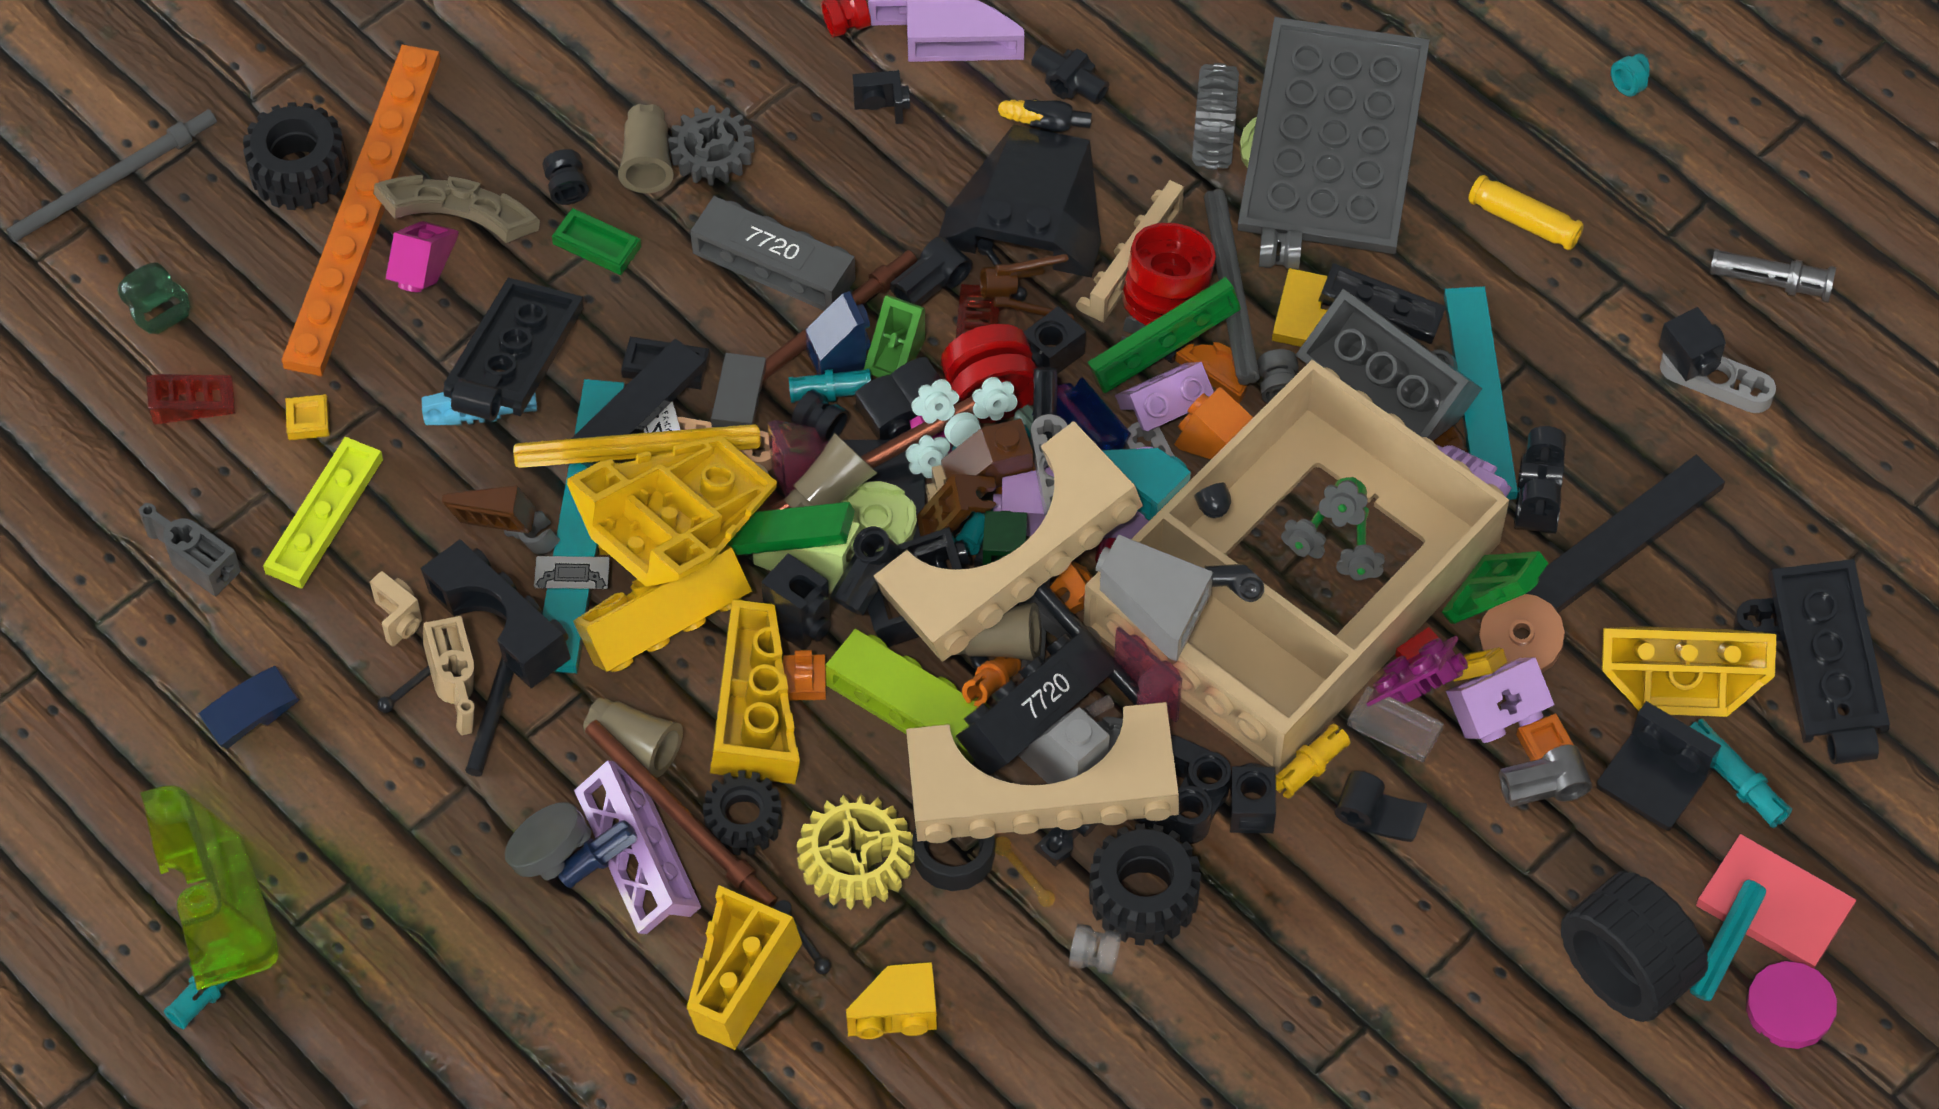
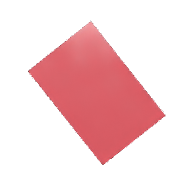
M1740 834L1698 898L1696 906L1724 922L1744 882L1752 880L1766 888V896L1746 935L1793 962L1803 963L1815 969L1853 909L1856 899Z

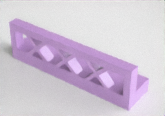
M606 761L574 791L595 838L612 827L614 818L619 819V821L625 820L633 826L637 834L636 842L610 859L608 867L637 932L648 934L669 915L691 917L701 908V905L652 798L614 761ZM602 784L606 790L603 810L598 809L592 793ZM630 854H634L639 863L635 881L630 880L626 872ZM650 890L658 906L646 916L642 906L645 891Z

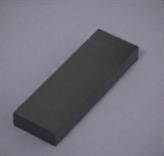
M1335 263L1332 264L1318 300L1331 306L1340 292L1345 289L1367 303L1413 338L1432 344L1446 308L1442 304Z

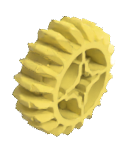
M843 794L840 798V806L837 807L826 801L824 804V814L813 810L810 815L811 824H803L801 828L802 838L797 842V852L800 854L797 858L798 867L801 871H805L803 876L807 886L814 885L815 894H817L818 898L829 893V902L833 906L841 898L846 899V905L850 910L854 907L855 900H863V904L869 909L872 905L871 897L876 896L885 903L886 899H888L887 889L899 893L902 887L901 879H908L911 874L909 864H913L915 859L914 850L911 848L913 834L907 831L908 825L905 818H897V811L893 805L882 810V801L878 797L870 805L865 804V797L862 794L856 799L857 803H849V800ZM844 830L839 838L829 841V845L824 846L832 836ZM851 840L854 841L855 849L860 850L861 863L858 862L856 853H851ZM883 857H888L880 867L868 873L869 868L873 864L882 862ZM838 871H845V872H848L850 875H848V874H843V873H840V872H838Z

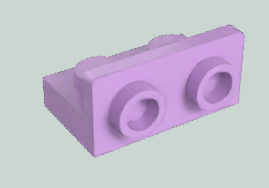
M1190 362L1179 365L1115 394L1120 409L1134 410L1141 429L1149 431L1187 414L1189 407L1200 395L1205 393L1210 397L1214 391L1202 362Z

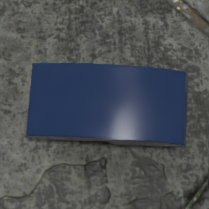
M273 666L231 689L198 714L218 744L228 749L258 724L262 723L266 726L271 724L297 703L300 698L279 667Z

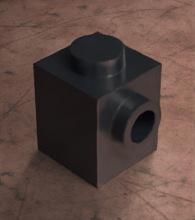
M1696 307L1664 323L1658 346L1684 380L1688 381L1698 375L1707 376L1719 367L1726 342L1721 329L1717 325L1711 324L1700 308Z

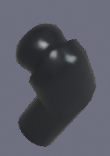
M1246 565L1204 566L1205 569L1213 572L1212 587L1227 586L1246 602L1257 601L1264 593L1263 581Z

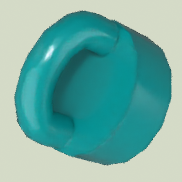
M1638 53L1634 56H1625L1613 63L1611 78L1615 87L1622 94L1632 97L1645 90L1648 86L1650 64L1644 54Z

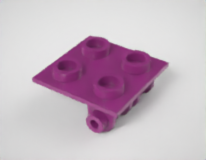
M1457 635L1444 642L1441 638L1428 642L1419 649L1418 652L1420 654L1408 660L1405 656H1400L1389 662L1383 668L1385 672L1383 676L1373 684L1375 689L1366 702L1367 706L1369 707L1389 697L1393 704L1399 702L1406 704L1422 696L1423 693L1430 692L1431 686L1436 689L1442 684L1444 685L1461 677L1463 670L1468 668V664L1461 653L1455 655L1452 650L1459 639Z

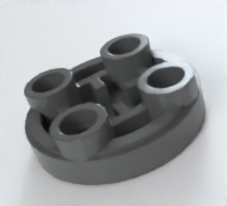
M567 802L551 804L531 815L516 829L506 846L505 860L519 876L533 877L541 875L544 880H551L563 871L565 866L563 861L576 848L589 840L592 833L591 829L586 825L584 817L573 804Z

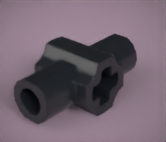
M1042 44L1032 58L1031 66L1046 74L1045 83L1051 88L1053 94L1063 100L1065 98L1073 99L1078 93L1091 102L1098 104L1105 97L1109 89V82L1094 74L1095 65L1091 62L1088 55L1077 48L1075 50L1068 49L1062 55L1046 44Z

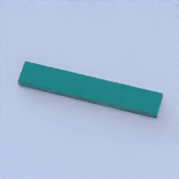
M1485 286L1448 288L1444 291V302L1452 355L1456 359L1457 370L1483 388L1462 416L1467 450L1469 454L1496 466L1497 470L1494 474L1505 479L1512 488L1506 498L1509 500L1516 499L1518 493Z

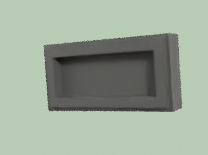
M725 353L711 417L712 427L754 424L766 370L765 357Z

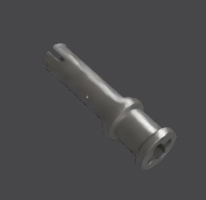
M1719 249L1714 251L1710 269L1711 275L1717 274L1786 288L1785 292L1789 293L1788 295L1795 296L1798 292L1822 297V301L1828 303L1836 272V267L1830 266L1828 269L1803 265L1802 260L1798 259L1791 261V264L1720 251Z

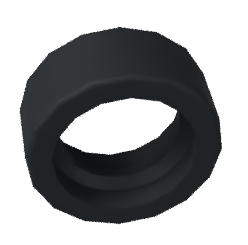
M915 827L912 838L915 868L925 881L936 888L948 891L969 889L982 882L991 871L995 858V837L993 835L989 838L978 839L980 846L978 856L965 865L951 867L942 865L931 858L928 850L929 842H917Z

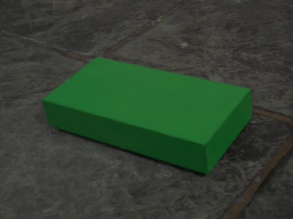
M574 208L570 210L552 235L553 245L618 275L623 274L642 247L640 238Z

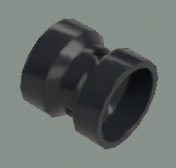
M562 149L550 153L544 158L542 163L545 177L550 181L548 189L550 197L555 203L560 205L574 204L587 196L589 186L586 176L582 173L583 164L578 152L571 149Z
M812 389L796 405L791 421L802 430L814 431L815 438L827 445L834 433L838 436L842 433L847 424L849 412L839 404L830 405L825 395Z

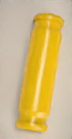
M1480 175L1476 179L1469 193L1468 200L1470 204H1478L1483 210L1553 244L1563 245V248L1566 250H1572L1582 234L1584 228L1582 221L1572 220L1569 215L1501 182L1491 181L1486 175Z

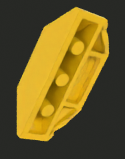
M1603 628L1602 672L1638 711L1647 701L1669 715L1728 717L1763 685H1766L1775 677L1777 634L1702 628Z

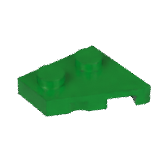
M1540 551L1484 555L1442 610V613L1451 624H1455L1524 595L1538 584L1539 576L1549 563Z

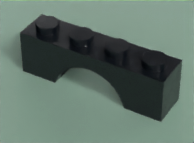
M459 539L420 568L429 594L453 616L473 611H485L494 613L506 620L505 627L497 639L505 665L531 689L571 659L566 644L569 637L563 626L555 619L549 621L545 618L536 601L529 595L525 597L520 595L510 577L502 571L499 574L491 568L487 557L478 548L472 550Z

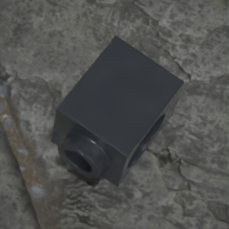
M1059 306L1024 331L1032 351V360L1037 368L1058 369L1057 374H1059L1085 354L1086 331ZM1052 344V345H1056V346H1054V347H1049V346H1045V345Z
M1248 763L1241 767L1232 766L1230 780V833L1273 834L1276 817L1275 767H1264L1257 763ZM1256 793L1262 798L1252 800L1246 798L1244 794Z

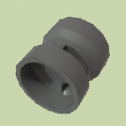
M1262 227L1259 267L1271 268L1277 264L1283 265L1286 269L1299 270L1302 231L1289 230L1287 233H1278L1274 228ZM1277 242H1281L1280 256L1276 255Z
M1275 349L1262 354L1258 358L1259 376L1263 379L1260 389L1264 402L1269 403L1296 376L1299 365L1298 358L1294 352L1285 349Z

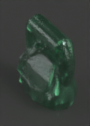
M157 262L143 265L123 278L118 285V295L125 305L129 307L131 317L138 327L149 334L158 335L189 316L191 305L188 294L180 285L172 280L168 270ZM172 297H176L180 301V303L146 321L144 313L151 312L153 308L168 302Z

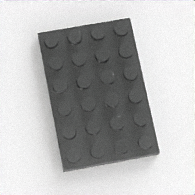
M1274 17L1237 230L1262 234V227L1274 228L1278 233L1299 230L1302 231V240L1396 254L1430 40Z

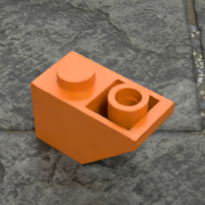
M1219 387L1210 397L1203 393L1187 410L1189 414L1178 425L1182 432L1174 445L1182 451L1212 459L1253 416Z

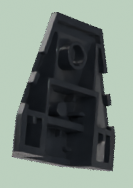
M1013 125L948 207L939 236L945 237L960 251L976 254L980 237L1053 251V256L1067 254L1069 257L1068 261L1054 264L1053 270L1092 278L1101 247V236L1090 140Z

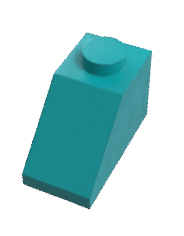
M1159 448L1102 450L1135 485L1143 505L1137 511L1144 515L1148 521L1190 481L1191 471L1188 470L1184 462L1175 456L1170 457Z

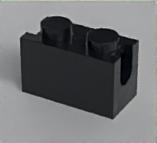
M788 553L761 582L763 603L775 605L779 635L801 650H806L811 645V639L816 642L820 641L827 634L831 626L828 580Z

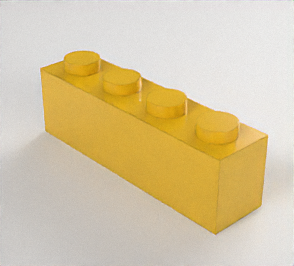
M726 545L711 563L678 581L648 587L636 579L630 587L631 593L626 596L622 592L615 593L573 620L593 664L606 672H617L630 666L634 662L633 657L646 650L653 652L663 648L670 642L669 637L682 630L688 632L699 628L706 622L705 617L718 610L720 612L731 610L732 599L742 600L741 597L749 594L752 590L732 547Z

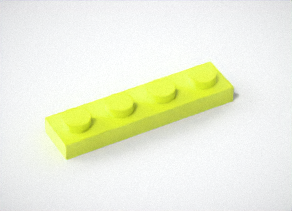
M344 437L263 565L265 574L302 589L383 461L380 450Z

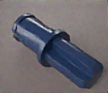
M621 820L594 840L589 838L584 843V847L563 861L565 866L558 875L560 880L568 888H572L596 869L607 868L610 859L636 842L637 834L633 826L625 820Z

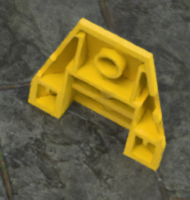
M717 436L673 446V452L651 457L649 451L638 453L636 460L614 464L613 459L600 461L567 479V486L591 539L648 587L678 581L711 563L777 487V481L723 436Z

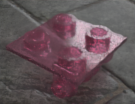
M1118 626L1116 628L1114 658L1138 684L1137 705L1166 702L1168 717L1177 722L1179 720L1182 688L1180 673L1170 662L1161 661L1154 656L1140 637L1134 634L1129 635Z

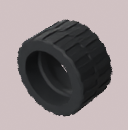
M1622 871L1613 875L1568 912L1561 921V938H1563L1564 948L1574 968L1577 969L1581 978L1600 999L1605 1001L1613 1010L1618 1011L1629 1019L1640 1022L1654 1020L1699 982L1708 970L1707 951L1690 917L1686 915L1682 907L1664 889L1637 873Z

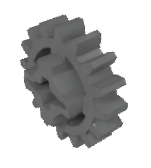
M710 105L708 113H702L697 107L694 108L695 116L693 118L684 114L680 116L681 126H672V137L668 138L672 165H679L681 176L691 172L694 183L699 182L702 177L707 178L709 185H713L717 177H721L725 183H728L731 172L741 176L743 174L742 164L751 165V153L755 152L754 138L752 137L751 125H744L743 115L739 114L731 118L730 108L726 107L722 113H716L715 106Z

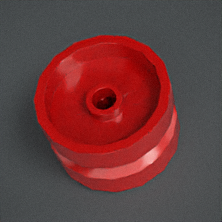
M991 324L977 327L958 336L948 344L942 353L941 366L945 378L950 383L951 390L956 391L959 395V400L956 404L971 397L975 390L982 389V384L986 379L997 377L1002 383L1009 381L1013 384V394L1017 398V406L1010 412H1004L1003 417L997 421L1015 416L1014 413L1019 408L1033 405V369L1037 368L1032 360V351L1027 336L1022 329L1010 324ZM990 416L985 419L978 418L979 423L997 422L992 420Z

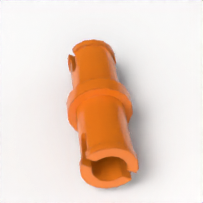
M995 657L993 660L985 661L977 668L975 676L967 681L962 688V694L966 702L970 704L976 697H979L974 702V706L986 703L988 698L998 688L1020 671L1021 660Z

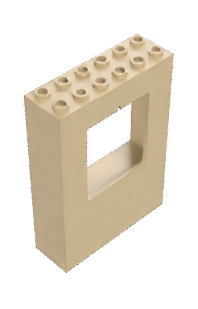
M1311 360L1132 540L1202 568L1204 566L1237 564L1227 555L1313 468L1319 467L1337 480L1354 477L1365 485L1368 503L1373 498L1377 499L1374 502L1375 508L1416 536L1424 544L1336 636L1265 583H1263V595L1254 602L1242 600L1227 586L1212 587L1211 595L1176 662L1169 659L1100 591L1101 572H1098L1085 584L1084 626L1095 629L1103 643L1264 765L1275 767L1276 774L1296 758V751L1301 746L1308 745L1395 654L1396 648L1404 644L1466 580L1482 557L1489 555L1500 544L1509 499L1505 497L1498 487L1482 481L1463 462L1451 459L1440 451L1432 440L1427 437H1421L1406 427L1398 416L1392 413L1388 414L1374 404L1366 393L1354 390L1343 382L1336 372L1327 367L1323 368L1314 360ZM1224 482L1231 496V505L1227 513L1220 518H1211L1204 515L1199 509L1194 495L1210 485Z

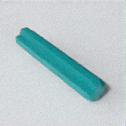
M1752 880L1744 882L1707 953L1708 970L1705 972V976L1690 988V993L1695 997L1707 1002L1712 1000L1766 896V888Z

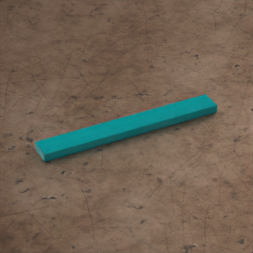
M584 379L575 434L625 387L624 382ZM582 463L569 464L567 479L587 469V467ZM566 479L556 535L560 541L554 547L553 556L597 557L599 545L591 539L567 486ZM547 588L543 616L549 621L555 619L563 626L569 637L566 644L571 657L569 661L554 672L576 674L578 672L583 641L573 620L588 611L592 589Z

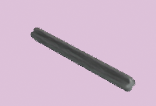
M1217 188L1214 191H1207L1204 195L1211 240L1216 253L1215 262L1218 279L1221 280L1226 277L1230 281L1241 307L1238 312L1226 319L1236 377L1241 385H1247L1249 383H1256L1260 376L1227 198L1225 197V192Z

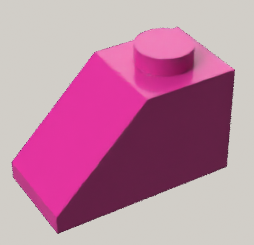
M421 221L394 232L386 279L398 282L400 289L411 292H421L422 289L437 283L456 243L459 231Z

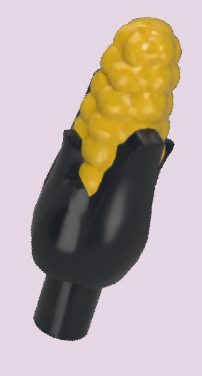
M1034 98L1033 100L1016 101L1013 99L1010 101L1005 100L998 106V112L1002 117L1054 132L1067 131L1070 129V126L1090 128L1092 113L1075 111L1071 105L1063 101H1039Z

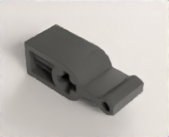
M144 503L138 509L146 534L149 538L159 539L165 544L171 564L216 597L241 572L235 550L196 522L184 518L170 522L159 514L156 507L150 503Z

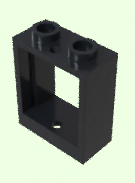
M950 527L898 544L902 552L908 550L914 557L929 565L949 559L952 569L960 570L965 569L964 566L971 563L964 540L956 542ZM882 550L875 552L873 557L879 555ZM879 588L868 606L877 637L888 648L920 637L902 616L892 618L888 601Z

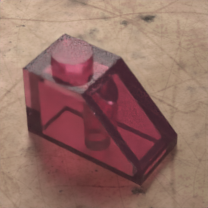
M774 420L768 423L772 470L787 497L793 489H796L793 485L810 468L829 441L822 442L816 429L813 427Z

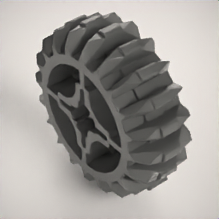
M1214 63L1204 64L1200 69L1192 161L1195 166L1217 170V168H1228L1232 163L1239 72L1235 66Z

